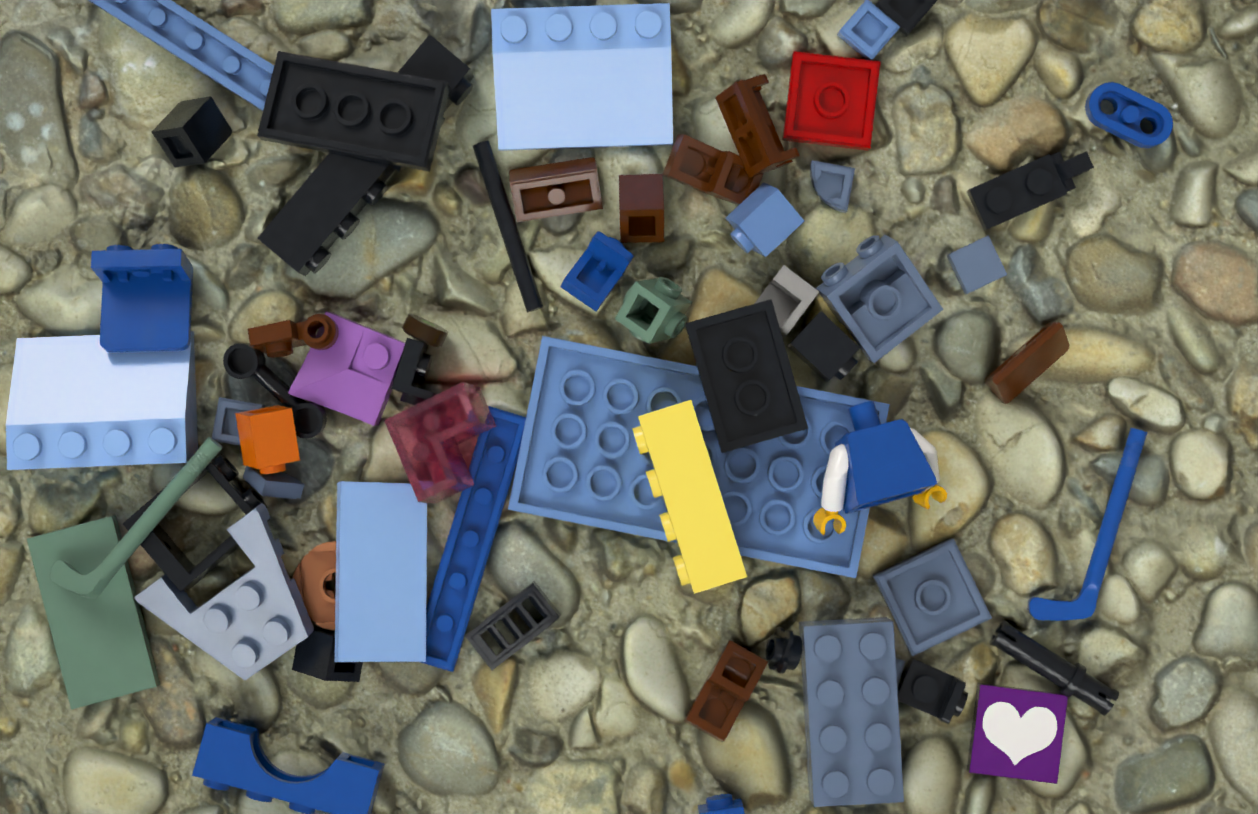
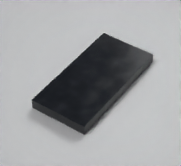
M278 51L257 136L264 141L430 172L450 85L447 81Z

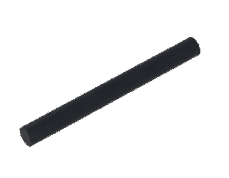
M489 141L477 143L472 147L526 312L536 311L543 308V304Z

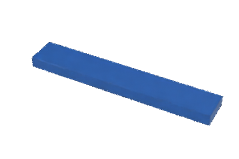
M487 406L427 604L426 662L421 663L451 672L455 670L517 466L526 417Z

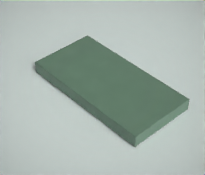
M116 515L27 538L71 710L160 685L140 605L134 598L137 594L128 560L110 580L103 592L95 599L75 594L50 580L51 568L58 560L72 565L82 575H87L95 570L122 539Z

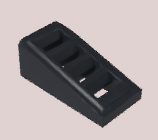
M533 581L466 634L465 637L490 669L493 670L557 621L561 614L537 583ZM527 598L543 616V619L538 623L522 604ZM513 609L517 611L530 628L527 632L523 633L508 613ZM500 619L516 638L511 644L495 626V623ZM486 630L489 631L503 649L497 655L481 636Z

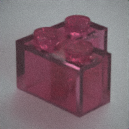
M464 382L384 420L418 502L438 503L475 485L458 445L496 427L480 387Z

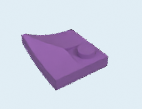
M325 311L324 315L332 318L338 326L339 334L337 341L326 350H315L310 347L288 394L377 426L380 423L392 392L391 388L406 342L335 313ZM324 326L318 329L316 338L323 335Z

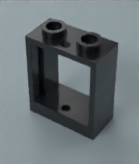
M222 454L219 457L215 456L188 488L190 489L209 472L245 515L261 503L268 508L257 492L252 488L246 491L235 479L239 472ZM163 489L123 523L128 531ZM159 524L141 543L144 550L180 592L191 589L239 547L233 537L230 536L199 564L194 566Z

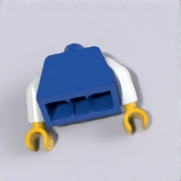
M874 401L850 407L848 412L855 431L845 434L835 442V448L830 452L823 480L822 508L815 513L813 523L816 529L822 535H825L826 523L834 519L833 528L840 534L846 529V521L838 513L843 508L845 514L911 496L915 503L927 510L930 508L928 500L930 495L934 500L940 503L944 502L947 499V492L944 488L937 485L940 481L936 448L915 429L910 428L904 419L881 424Z

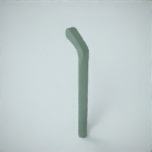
M208 437L95 570L87 575H82L72 565L58 560L51 568L50 580L75 594L86 598H97L124 563L220 452L222 446L211 437Z

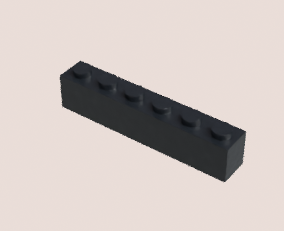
M430 34L398 71V73L447 81L450 85L445 111L452 103L459 105L473 88V84L470 83L474 78L471 68ZM329 153L259 235L258 239L298 273L305 277L310 271L315 274L331 257L328 249L339 237L342 240L346 239L355 230L360 222V219L356 216L368 203L370 206H373L382 198L388 189V185L385 182L393 172L397 170L401 173L407 167Z

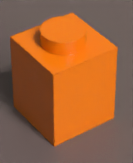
M275 405L235 413L243 465L259 469L260 474H273L285 471L286 463L300 461L292 408Z

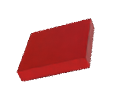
M793 51L782 140L869 151L871 148L881 61Z

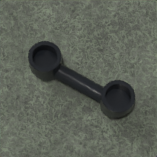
M250 343L234 344L226 350L223 357V365L227 373L237 379L253 377L285 407L292 408L295 431L298 437L312 438L324 430L327 422V414L324 407L313 402H305L301 398L288 394L290 387L265 365L266 358L263 352L251 347Z

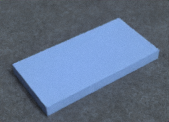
M340 481L337 483L334 662H426L427 484Z

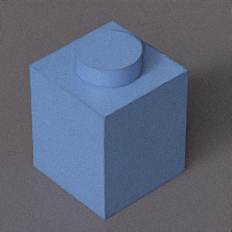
M764 182L725 218L734 228L730 236L746 253L753 250L764 257H767L804 222L803 218L779 189Z

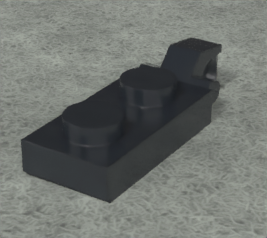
M1087 151L1066 161L1063 160L1060 152L1051 156L1048 154L975 186L966 192L983 230L986 231L1065 196L1068 191L1076 188L1072 178L1089 171L1094 166Z

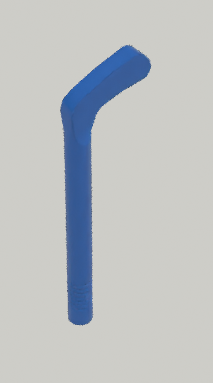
M1130 428L1124 447L1125 450L1122 454L1079 595L1071 601L1050 600L1040 597L1030 598L1027 603V609L1034 619L1051 621L1077 620L1091 617L1094 613L1148 432Z

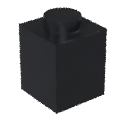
M822 311L787 345L825 382L829 381L833 376L842 380L858 363L853 355L860 347Z

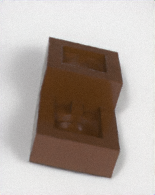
M685 134L677 135L663 172V176L738 206L759 187L763 174L749 178L739 155L730 151L718 150Z
M729 640L683 721L718 741L724 742L744 703L749 700L768 661Z

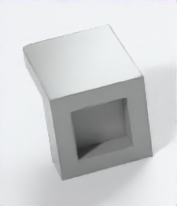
M783 265L754 304L772 299L781 334L785 337L819 291Z

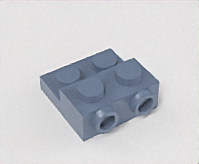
M874 235L865 239L856 249L859 254L846 265L840 262L829 267L821 276L823 283L815 288L819 291L820 296L837 320L846 327L865 356L873 363L877 362L943 310L898 241L887 235L881 238L878 235Z

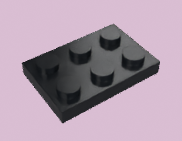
M772 299L685 323L721 453L808 429Z

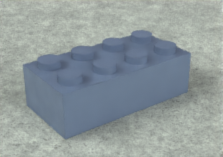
M887 617L799 622V632L802 639L801 667L809 799L813 806L826 807L904 802L894 621Z

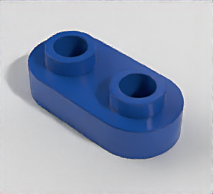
M1108 82L1101 84L1087 97L1085 111L1090 122L1137 147L1153 148L1163 143L1172 132L1173 119L1165 106L1119 83ZM1107 100L1112 103L1114 108L1112 114H1105L1101 110V101ZM1145 119L1151 122L1153 126L1151 134H1146L1141 130V120Z

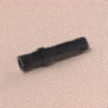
M1002 621L995 630L997 636L992 635L989 642L990 645L997 647L1059 686V692L1065 696L1073 695L1099 711L1103 716L1114 706L1110 700L1117 701L1119 692L1086 673L1085 666L1080 663L1073 665L1012 627L1007 621Z

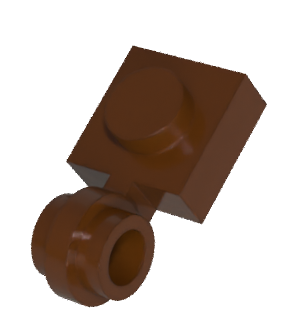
M324 314L312 315L306 321L298 323L286 320L248 329L250 346L267 354V357L272 358L293 354V348L308 345L315 350H326L335 344L339 334L336 322ZM324 326L323 335L316 338L317 330Z

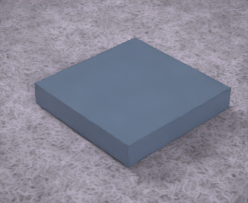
M954 538L943 541L873 575L911 656H915L992 619Z

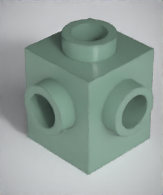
M659 277L636 281L627 291L623 299V305L615 320L628 328L634 337L645 343L651 344L673 339L684 329L685 323L688 321V317L685 314L692 302L681 295L682 289L679 285L667 278Z

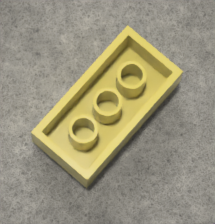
M692 400L638 416L640 426L632 428L639 453L649 452L654 469L646 471L653 497L663 496L667 512L659 514L667 541L676 540L681 555L673 557L681 585L690 584L695 594L746 578L747 574Z

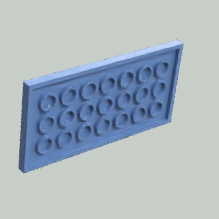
M542 336L508 510L667 541L659 514L667 512L663 496L653 497L646 471L654 469L649 452L639 453L632 428L640 426L638 416L692 400L740 555L856 578L870 508L845 514L844 508L838 513L846 521V529L840 534L834 530V519H831L826 523L825 535H822L814 526L813 518L815 513L822 508L823 480L830 452L835 448V442L845 434L855 431L848 409L871 400L796 386L808 429L721 453L697 366ZM874 401L881 424L886 423L890 404Z

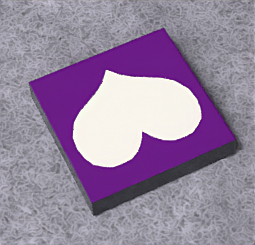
M977 683L967 771L969 773L1057 784L1068 697L1062 693Z

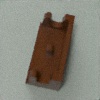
M766 74L737 81L715 97L749 178L786 166L793 162L792 159L800 156L797 148L784 151L760 94L761 86L769 83Z

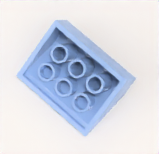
M670 3L491 9L492 54L499 151L673 145Z
M191 331L189 347L182 351L107 352L100 346V335L17 338L6 418L7 470L187 463L198 450L194 331Z

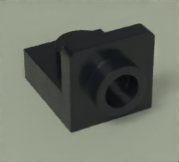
M407 338L391 389L402 392L400 401L426 408L428 400L438 403L440 394L416 387L418 379H426L431 366L432 355L427 354L429 345Z
M912 657L897 688L898 701L937 717L940 721L947 724L950 723L953 715L958 717L963 711L968 692L964 691L966 683L960 678Z

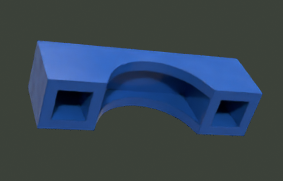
M216 717L206 723L192 776L203 778V784L213 789L229 790L230 786L247 790L246 796L253 800L272 802V798L290 802L288 807L300 813L314 814L316 809L330 814H371L385 763L342 752L332 765L322 772L308 776L292 775L277 768L267 758L262 749L257 728Z

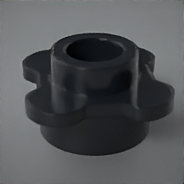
M777 627L774 635L769 637L766 644L765 656L769 669L775 670L777 668V672L783 674L787 669L794 670L798 666L802 654L801 637L794 635L792 630L787 629L785 631L784 627Z

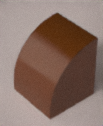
M663 174L619 175L621 243L664 242Z

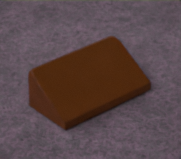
M594 157L509 171V182L517 222L603 209Z
M1060 322L1046 324L985 378L986 381L984 383L1002 403L1008 404L1068 351L1070 344L1063 325Z

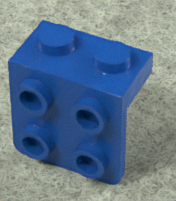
M156 244L147 250H134L125 245H111L103 251H92L91 269L103 282L100 346L107 352L182 351L187 349L191 340L193 266L183 250L169 244Z

